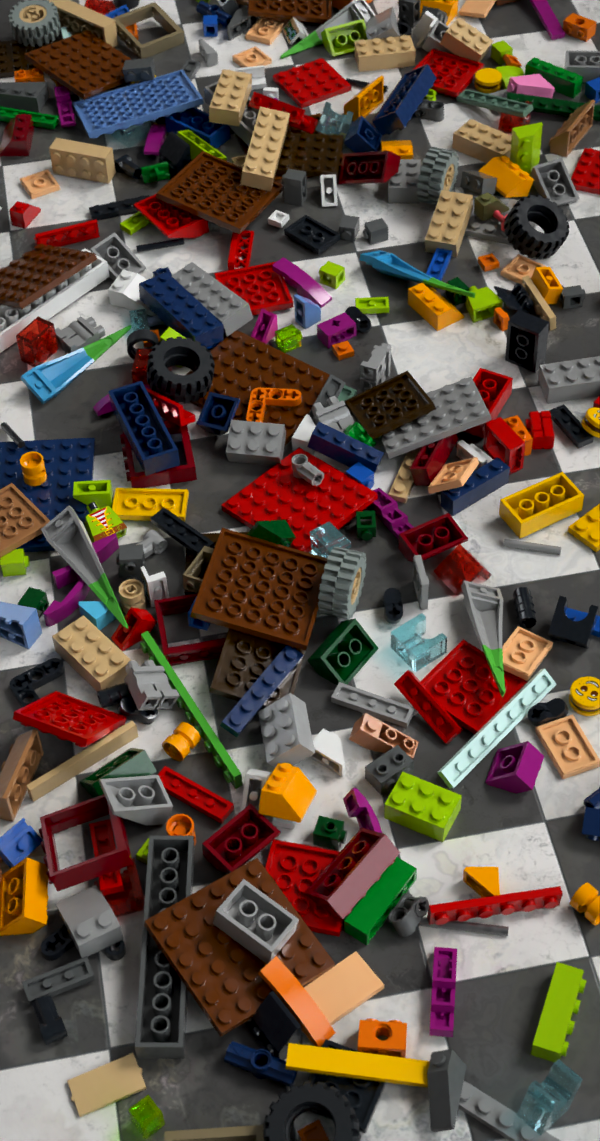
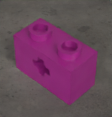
M345 312L317 325V338L328 349L332 348L334 344L347 341L356 336V323Z

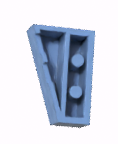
M0 601V637L30 649L42 634L37 609Z

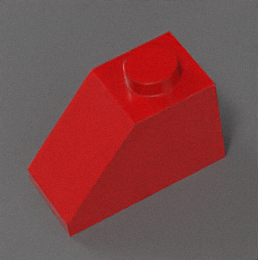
M17 201L9 210L12 225L26 229L41 212V208Z
M131 607L124 617L128 628H125L120 623L111 639L124 651L142 640V633L146 631L150 633L157 621L147 610Z

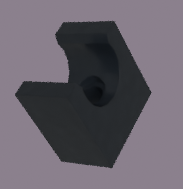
M559 596L548 632L549 638L588 649L599 615V606L591 605L586 618L581 621H572L565 615L568 608L567 598Z

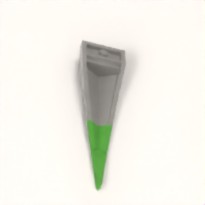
M353 0L314 32L283 53L280 59L323 44L320 33L326 28L364 19L367 26L368 19L376 15L366 0Z
M68 506L47 523L41 531L49 544L82 578L125 628H128L85 526L74 509Z
M464 580L461 586L464 595L463 602L499 692L503 697L506 692L502 650L503 597L499 588Z

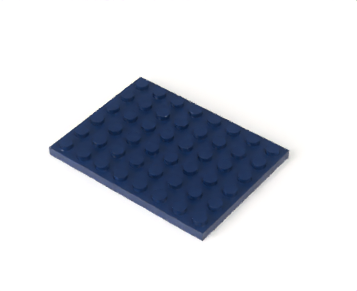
M95 437L24 441L25 446L23 448H19L14 441L0 442V489L13 483L50 521L65 508L71 506L85 526V516L90 513L86 508V504L73 498V487L76 481H93ZM27 452H38L43 456L47 479L41 485L29 486L24 482L20 458ZM43 533L16 548H23L24 552L56 551L46 540Z

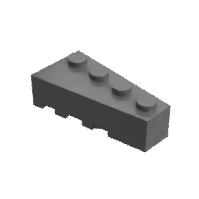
M47 82L0 83L1 107L40 113L49 98Z

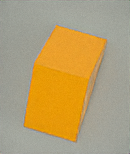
M466 867L464 869L463 881L482 898L500 895L498 867Z

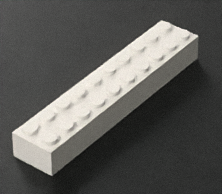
M83 249V250H82V251H87V252L92 253L91 251H89V250H87V249ZM96 255V261L23 309L1 305L0 353L109 278L108 262Z

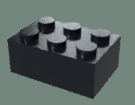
M518 310L508 321L505 361L536 373L539 366L546 359L549 322Z

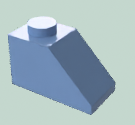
M295 294V321L305 329L321 321V308L310 299Z

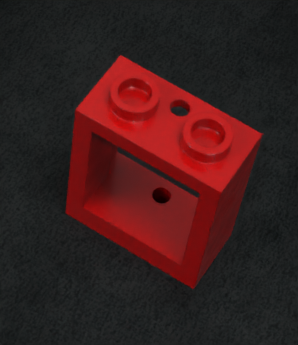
M501 417L485 423L483 449L493 460L498 457L510 467L509 475L523 469L525 442Z

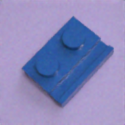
M22 818L0 837V857L11 869L35 850L43 840Z

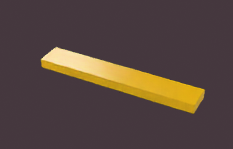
M289 1043L285 1069L428 1088L427 1072L430 1061Z

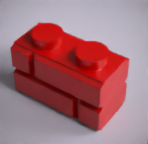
M530 412L528 419H525V427L533 438L532 449H552L555 437L550 412Z

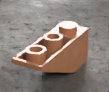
M367 713L354 723L349 740L356 744L381 753H386L396 745H399L411 759L414 758L419 743Z

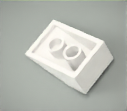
M122 270L108 289L110 305L151 316L156 315L140 300L139 283L147 279L138 273Z

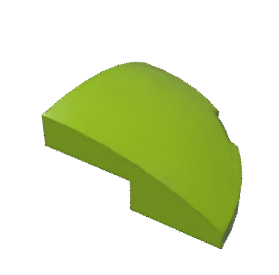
M516 66L496 67V70L502 74L501 86L504 89H507L510 77L524 76L522 68Z

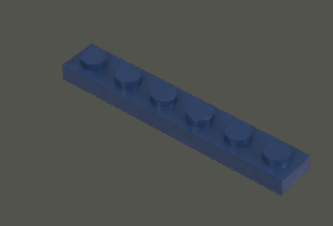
M286 645L223 719L220 726L235 737H238L298 665L304 655L293 647Z

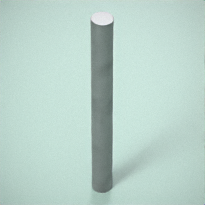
M423 917L418 926L508 936L509 929L506 926L451 921L443 925H429L427 917Z

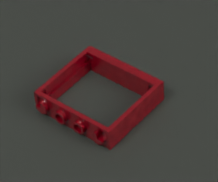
M163 420L170 435L181 433L187 465L175 466L145 476L143 471L135 473L131 446L124 432L120 434L121 445H125L122 447L123 458L127 457V459H124L125 470H129V472H126L127 482L131 481L132 488H147L197 480L187 425L180 427L168 420Z
M198 593L154 600L163 655L171 666L220 658L226 638L168 648L163 616L189 612Z
M104 794L40 817L42 828L39 829L41 838L44 839L41 842L44 854H46L43 859L46 868L49 869L46 875L49 884H54L57 892L133 864L123 818L113 815ZM110 814L117 850L60 870L54 834Z

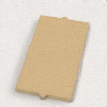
M134 1053L67 1080L72 1093L71 1100L75 1102L80 1117L147 1089L141 1074L143 1070L138 1066Z

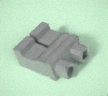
M79 317L77 321H73L68 327L62 330L59 328L53 330L55 343L69 354L100 340L101 337L106 335L105 329L101 325L96 327V321L92 317L86 320Z
M381 343L380 346L374 345L368 362L362 361L360 364L361 391H366L383 383L386 376H389L391 369L390 344Z
M335 396L327 399L326 404L328 407L326 408L323 407L321 402L315 403L312 406L313 422L315 425L321 422L344 433V430L349 425L355 423L344 401L339 402Z
M153 660L145 661L142 666H139L136 661H129L125 667L127 676L124 681L128 685L138 710L172 709L180 695L177 689L172 690L169 685L168 677L164 673V667L156 666Z

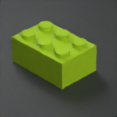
M402 772L384 804V818L444 842L461 810L462 795Z

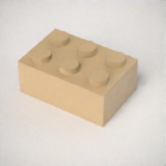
M458 17L446 30L440 44L457 56L480 62L488 53L493 40Z

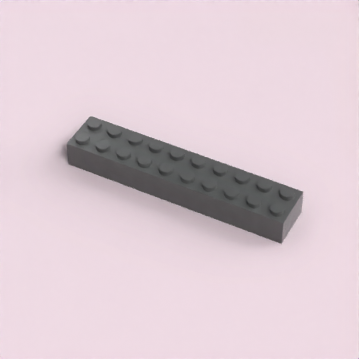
M149 836L135 1037L137 1059H185L188 989L145 928L144 921L193 894L195 854L193 836Z

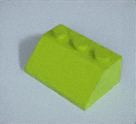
M364 19L326 28L320 33L324 47L332 57L354 52V41L368 40Z
M542 122L512 128L510 161L519 165V168L529 173V175L533 166L538 165L540 160Z

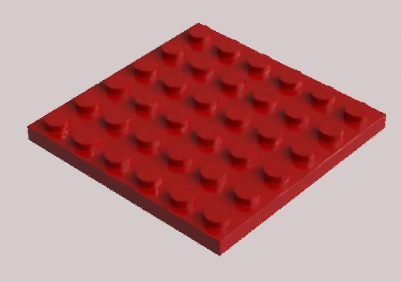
M299 447L281 460V463L274 465L224 502L221 507L222 511L250 529L257 521L286 520L296 537L291 543L290 548L309 553L356 516V511H363L376 501L378 494ZM294 455H306L308 462L324 473V479L320 485L316 487L303 478L300 479L294 476L291 461Z

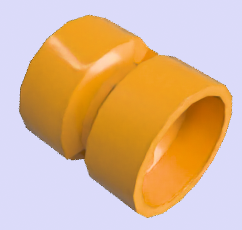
M33 451L23 454L20 458V465L24 482L29 486L43 484L47 479L43 456Z
M181 722L175 728L173 734L164 740L162 747L171 758L180 762L189 754L190 749H194L201 741V736L192 725Z
M587 882L575 892L570 900V905L579 913L584 912V917L596 926L600 923V895H598L599 891Z

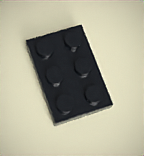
M307 215L284 229V235L318 255L341 240L339 233Z

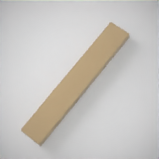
M133 720L26 785L31 800L33 802L139 737L136 724Z

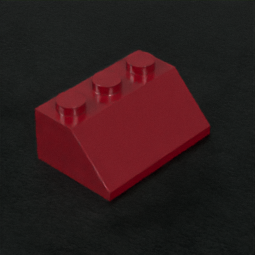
M32 114L16 115L6 125L0 146V156H29L34 133Z
M447 513L400 533L398 548L407 561L413 562L415 555H421L423 561L468 541V537L451 515Z
M249 804L202 843L203 856L217 870L228 874L246 864L281 834L262 814H258L259 811L252 804Z

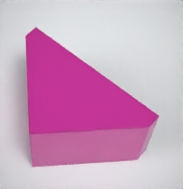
M261 309L251 337L267 344L278 334L277 315Z

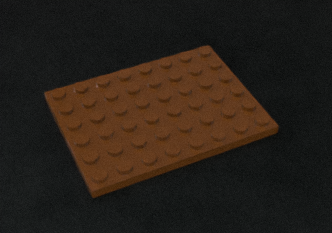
M236 330L210 352L215 362L211 388L203 398L199 397V400L195 402L190 401V403L203 409L209 392L238 398L240 403L233 420L246 421L250 394L253 389L261 387L299 390L302 397L300 405L295 407L266 405L263 423L285 425L286 446L292 440V436L305 415L311 410L330 374ZM190 370L186 375L192 374L194 372ZM275 395L272 398L278 399L281 396ZM254 407V408H253V410H255V411L261 409L260 407Z

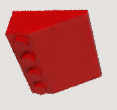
M156 194L133 204L134 208L167 238H197L209 232L208 221L157 199Z

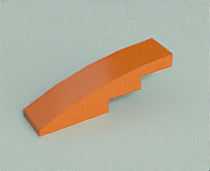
M277 956L259 971L258 974L274 990L279 999L299 1022L302 1032L315 1046L322 1047L325 1040H329L336 1033L308 992Z

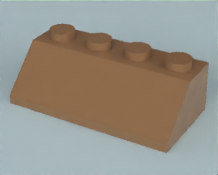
M595 100L578 107L574 113L570 114L569 119L557 130L555 136L551 137L549 142L550 153L567 158L592 127Z
M32 729L17 736L15 743L10 746L7 760L2 764L0 773V819L14 822L27 792L26 785L31 783L44 752L38 729Z

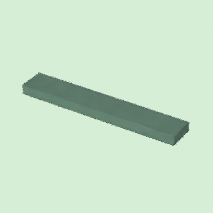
M465 89L456 97L457 101L523 118L534 109L532 104Z

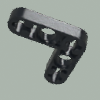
M58 658L49 659L11 679L9 684L11 692L21 707L40 699L34 691L35 689L63 675L64 665L62 660ZM36 674L42 675V678L39 680L32 679ZM26 697L34 698L33 701L29 703L23 702V700Z
M65 924L42 942L41 951L45 959L50 961L56 960L75 945L72 938L66 939L63 937L64 933L68 931ZM123 940L113 944L114 947H119V951H112L111 946L101 950L110 960L114 961L122 959L126 953ZM50 946H51L52 948L55 947L56 950H55V951H52V950H49V951H48V947H50Z

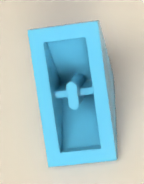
M79 601L78 603L80 615H84L99 630L116 619L102 601Z

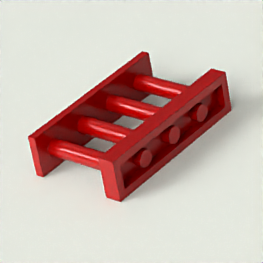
M257 92L253 93L248 105L257 110L260 107L290 113L288 126L309 134H313L318 123L317 119L304 115V109Z

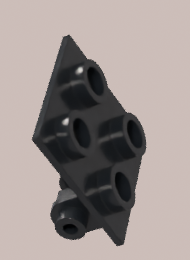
M515 284L512 291L494 286L498 297L502 299L507 309L521 310L533 314L531 308L534 302L522 284Z

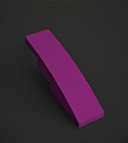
M152 124L146 139L144 155H159V150L166 139V124Z
M284 257L272 265V270L283 276L287 284L296 288L298 295L310 299L315 304H318L320 308L332 300V296L319 283Z
M380 488L373 490L378 494V499L370 507L397 539H399L400 533L414 528L409 523L408 516L398 509V503Z
M116 533L92 543L101 564L119 548ZM69 564L52 572L57 589L78 580L76 572Z
M434 947L429 1036L453 1037L457 949Z

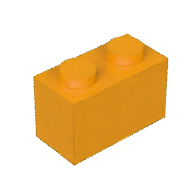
M535 267L531 280L547 304H557L563 291L562 285L550 267Z

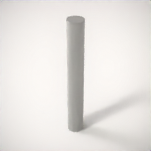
M504 539V546L561 554V547Z

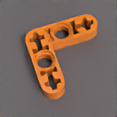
M259 387L253 389L250 394L246 421L253 422L254 417H256L257 420L255 422H263L266 405L291 407L300 405L302 402L301 392L296 389ZM275 395L281 396L278 399L272 398ZM254 407H260V408H261L260 410H257V411L253 410Z

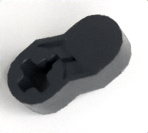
M351 306L346 309L345 313L356 323V329L359 332L367 333L371 330L372 324L370 319L357 307Z
M396 588L387 589L383 595L384 616L390 624L400 622L403 616L401 593Z
M124 697L117 707L118 713L125 716L127 720H138L143 724L153 723L158 715L156 708L154 710H138L132 697Z
M554 698L549 702L538 703L532 706L527 716L530 722L537 727L566 717L568 706L562 699Z

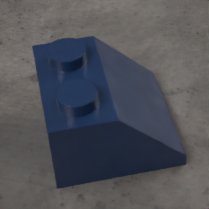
M361 115L349 125L344 143L354 153L378 152L382 134Z
M209 392L196 424L208 433L220 436L227 433L240 399Z

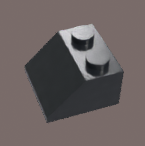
M170 132L159 150V163L168 162L169 172L176 176L191 162L190 145L175 133Z
M274 991L270 992L258 1007L256 1013L251 1017V1031L258 1040H263L266 1044L264 1047L271 1056L285 1060L289 1043L303 1045L301 1025Z

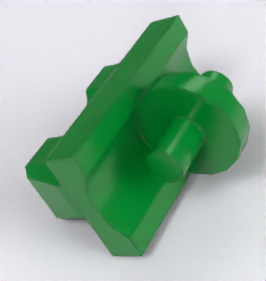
M168 162L141 167L144 184L171 178Z
M358 422L349 425L344 430V434L371 447L376 445L374 440Z

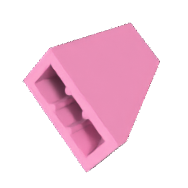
M540 74L510 77L507 91L510 93L552 98L555 90Z

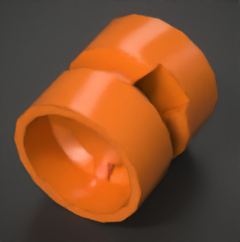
M176 814L170 817L166 823L167 836H193L195 847L196 834L192 818L185 814Z

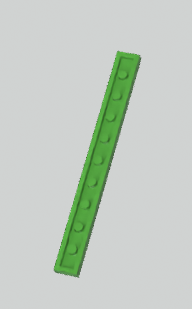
M148 631L142 633V642L140 643L144 654L148 653L149 660H153L156 666L164 667V673L168 677L169 685L172 690L177 689L180 695L176 701L178 707L184 709L187 721L190 724L193 723L194 728L203 738L207 752H212L214 755V762L218 768L221 767L223 769L225 780L227 783L231 782L235 789L243 786L241 772Z

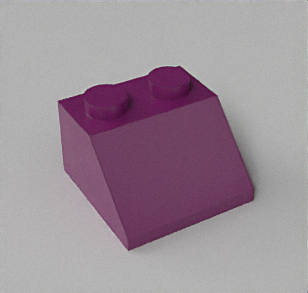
M529 741L498 749L485 783L516 794L533 790L544 755Z

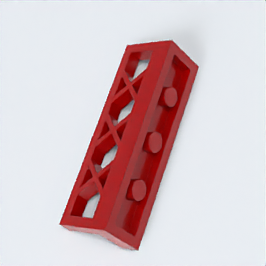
M95 219L35 234V244L62 247L99 238L98 222Z
M242 231L240 234L233 232L228 257V271L237 269L240 266L244 268L250 266L254 231ZM241 236H250V237L244 240ZM244 245L248 247L244 250L241 249ZM241 256H245V257H246V258L243 259V260H240V259H239V257H241Z
M146 388L161 417L180 427L196 421L195 414L184 410L183 405Z

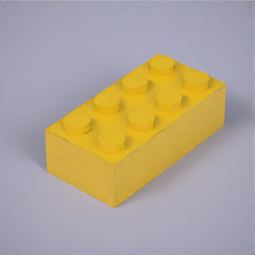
M561 472L501 499L499 516L521 539L582 511L584 494Z

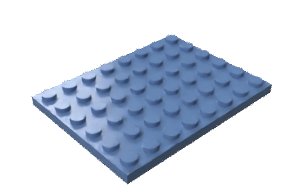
M182 69L155 77L154 80L138 82L72 103L89 138H98L103 134H112L119 129H128L132 125H141L143 122L155 121L162 116H171L175 112L180 113L189 108H198L204 104V101Z

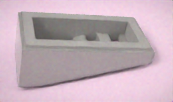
M199 39V52L206 65H217V52L203 39Z

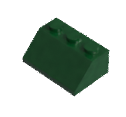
M355 618L342 621L307 661L318 675L335 685H338L339 682L348 684L379 648Z
M130 748L82 779L80 783L92 798L104 794L99 783L100 779L147 776L154 774L157 770L145 750Z

